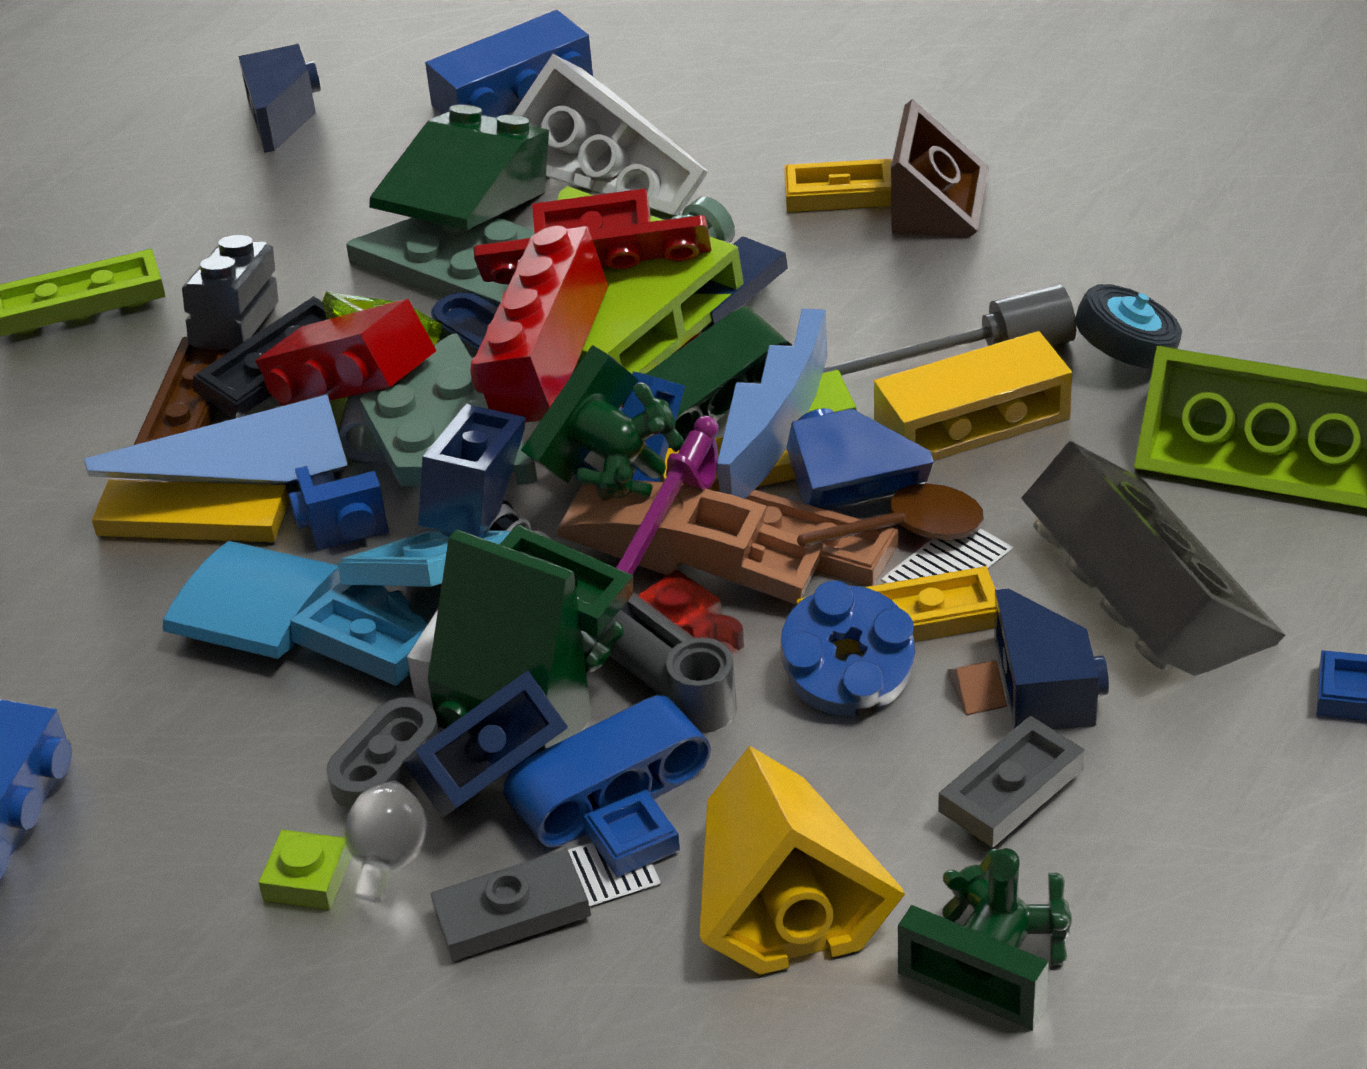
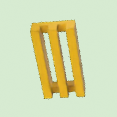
M892 159L784 165L787 212L891 206Z

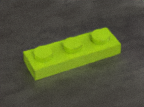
M150 248L0 284V337L14 333H29L39 327L68 320H83L97 313L126 306H141L148 301L166 297L153 249Z

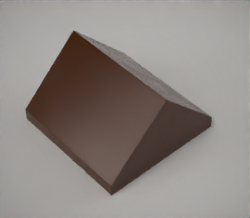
M913 99L904 105L891 164L892 233L971 237L978 232L989 167Z

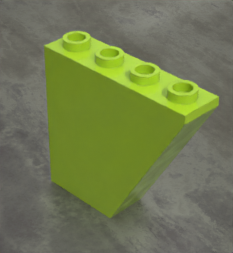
M566 186L559 192L557 200L592 195ZM651 216V222L662 220ZM710 237L712 251L698 253L696 257L687 261H671L666 258L640 261L638 265L627 269H614L609 266H602L608 283V289L575 369L592 345L609 354L631 374H633V371L646 374L670 357L712 321L710 312L731 295L693 293L709 280L736 290L744 284L738 246Z

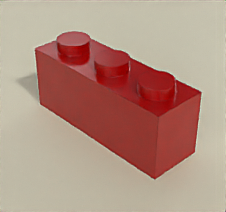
M407 298L302 326L257 358L255 362L265 378V385L269 393L279 402L280 406H285L327 394L329 401L391 387L437 350Z

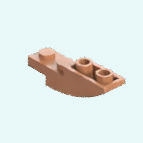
M640 481L653 486L652 493L648 498H640L629 494L622 498L610 497L606 500L599 498L595 488L596 485H582L558 526L557 536L622 559L664 482ZM682 485L638 565L676 578L682 564L796 604V599L803 598L819 564L823 544L819 543L801 547L797 543L798 535L763 523L766 505L709 489L700 490L688 485Z

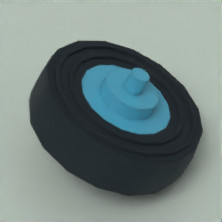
M1097 284L1088 289L1078 306L1074 321L1079 333L1092 346L1116 360L1141 368H1153L1157 346L1177 349L1182 335V328L1177 319L1165 307L1143 293L1113 284Z

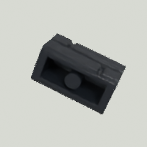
M233 235L219 240V245L211 255L200 262V267L182 286L184 312L190 314L186 319L188 344L194 346V348L233 350L252 337L279 302L277 281L275 277L271 276L275 272L273 246L268 245L267 242H253L251 237L245 235Z

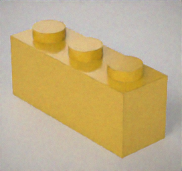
M1040 331L873 380L874 421L928 449L931 452L933 461L1070 419L1072 371Z

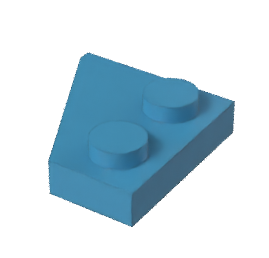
M341 582L290 620L292 642L395 686L410 675L407 656L428 625L422 616L416 615L410 610L409 601L399 590L389 592L383 585H344Z

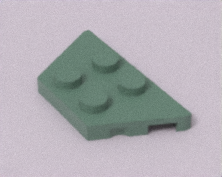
M493 217L468 230L416 218H408L351 239L346 243L349 262L441 297L454 293H471L498 308L502 301V295L507 290L509 284L484 282L474 260L473 247L481 244L531 238L534 230L497 217Z
M457 333L449 335L435 345L437 351L391 387L371 391L360 397L363 418L400 486H421L423 455L465 404L489 409L483 393H478L473 386L470 371L472 358ZM522 440L512 470L516 474L517 485L538 482L534 460L521 451L524 446Z

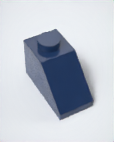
M299 43L238 56L247 100L264 153L275 151L316 113L312 93L321 91L319 76L314 61L305 63Z
M465 404L422 457L418 526L439 530L447 537H450L456 529L480 538L501 510L525 430L526 417Z
M1009 588L995 589L994 639L1013 728L1015 729L1029 716L1034 717L1051 729L1096 725L1098 697L1108 696L1109 677L1105 657L1103 655H1093L1087 629Z
M527 670L414 750L402 762L443 818L562 733L568 726Z

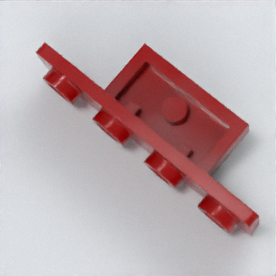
M646 188L532 204L534 234L551 226H563L566 229L588 226L601 266L627 269L638 265L640 261L666 258L671 261H687L696 257L698 253L712 251L711 239L704 215L651 222L649 198ZM531 238L474 246V260L484 282L510 284L517 269V263L522 258Z

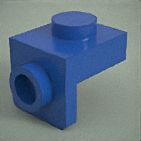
M307 466L295 468L299 491L288 494L293 517L298 530L309 527L316 551L389 532L381 486L375 471L314 486Z

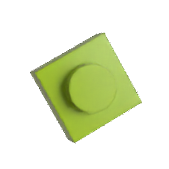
M281 829L258 882L263 901L331 910L352 858L348 838Z

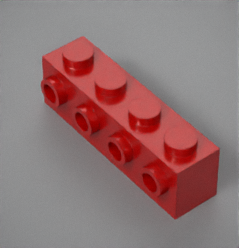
M551 226L532 235L522 258L517 263V269L510 284L502 295V301L494 318L487 327L486 335L479 350L471 361L470 371L473 386L478 393H483L489 409L526 417L525 423L541 421L571 377L608 289V283L588 226L566 229L563 226Z

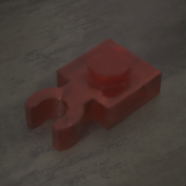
M678 569L638 595L694 638L703 637L726 642L738 651L745 647L742 624L734 617L722 615L721 600Z

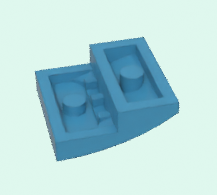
M228 541L211 554L182 587L163 618V631L278 659L297 645L291 639L290 620L340 583L338 565Z

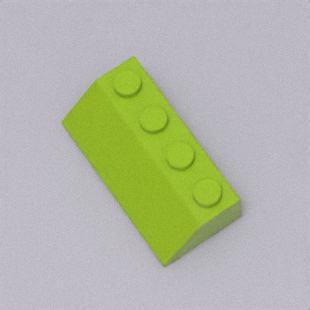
M1157 346L1134 468L1367 509V379Z

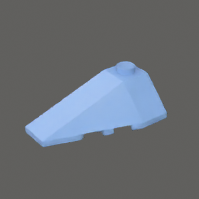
M328 394L84 458L88 476L271 484L286 485V487L298 484L295 468L307 466L313 485L316 486L336 481L334 474L344 471L348 466Z

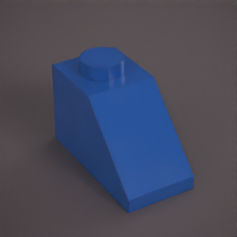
M823 408L804 414L797 421H792L786 447L803 503L825 510L894 495L899 489L909 485L925 484L928 481L934 463L931 452L928 449L854 409L833 412L831 409Z

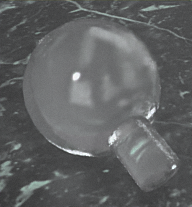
M389 781L365 790L356 799L347 815L344 834L345 843L353 859L362 864L354 896L364 901L382 902L389 871L399 870L410 864L422 851L427 840L429 827L427 814L420 801L400 782Z

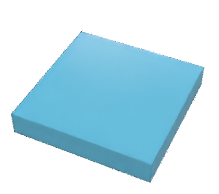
M429 530L342 558V561L338 562L341 584L424 587L440 584L443 579L449 537L443 535L439 530ZM485 531L481 538L500 544L511 531Z

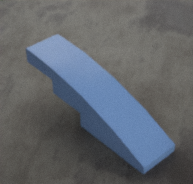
M801 310L794 346L769 345L761 384L736 382L717 462L719 492L746 499L768 476L787 449L791 423L808 413L816 397L828 357L826 310Z

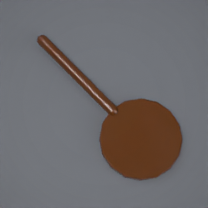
M929 483L909 485L899 489L891 498L890 514L801 534L797 538V543L801 547H807L898 524L912 533L927 538L941 540L963 539L977 533L983 525V509L971 496L945 485Z

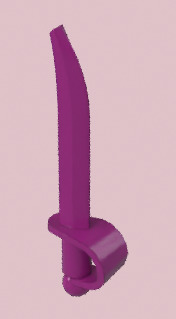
M710 416L698 418L694 423L693 431H690L678 454L672 453L669 455L666 469L667 477L616 567L617 569L631 575L634 573L682 484L705 490L709 489L714 483L718 462V450L714 438L718 434L719 429L718 423L714 418Z

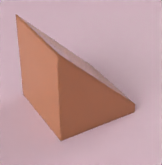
M997 660L984 661L947 670L966 715L1007 707Z

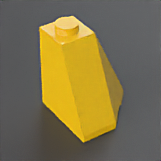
M750 745L707 800L699 936L703 944L760 975L789 968L788 959L829 950L831 956L835 957L862 950L906 895L896 880L804 777Z

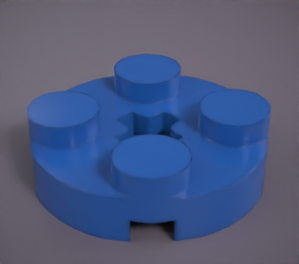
M837 580L820 584L814 594L804 598L793 608L782 629L781 661L789 676L788 682L795 694L805 703L817 710L832 715H856L857 709L869 708L877 703L879 709L891 703L904 690L912 673L915 656L913 620L908 613L900 609L892 600L874 590L860 586H848L846 583ZM852 639L859 642V648L866 653L862 657L851 654L846 661H842L836 658L837 647L833 643L838 640Z

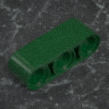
M748 306L732 311L646 373V375L685 386L675 423V429L683 437L684 441L689 432L693 431L694 423L698 418L710 416L717 421L730 411L736 382L761 384L769 345L792 346L785 337Z

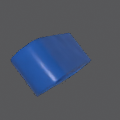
M656 695L528 757L516 765L509 773L504 783L503 794L542 844L547 847H559L586 835L585 814L647 789L653 799H656L696 777L706 766L710 758L711 746L708 739L670 698Z

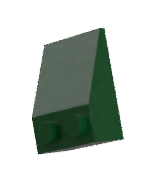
M451 106L449 112L426 122L371 194L369 208L468 230L545 192L549 130L530 126V120L522 116L502 115L493 118L482 115V109L476 106Z
M456 529L448 538L428 673L431 701L436 713L438 727L446 729L528 670L568 726L566 730L530 755L532 756L581 732L592 718L574 571Z

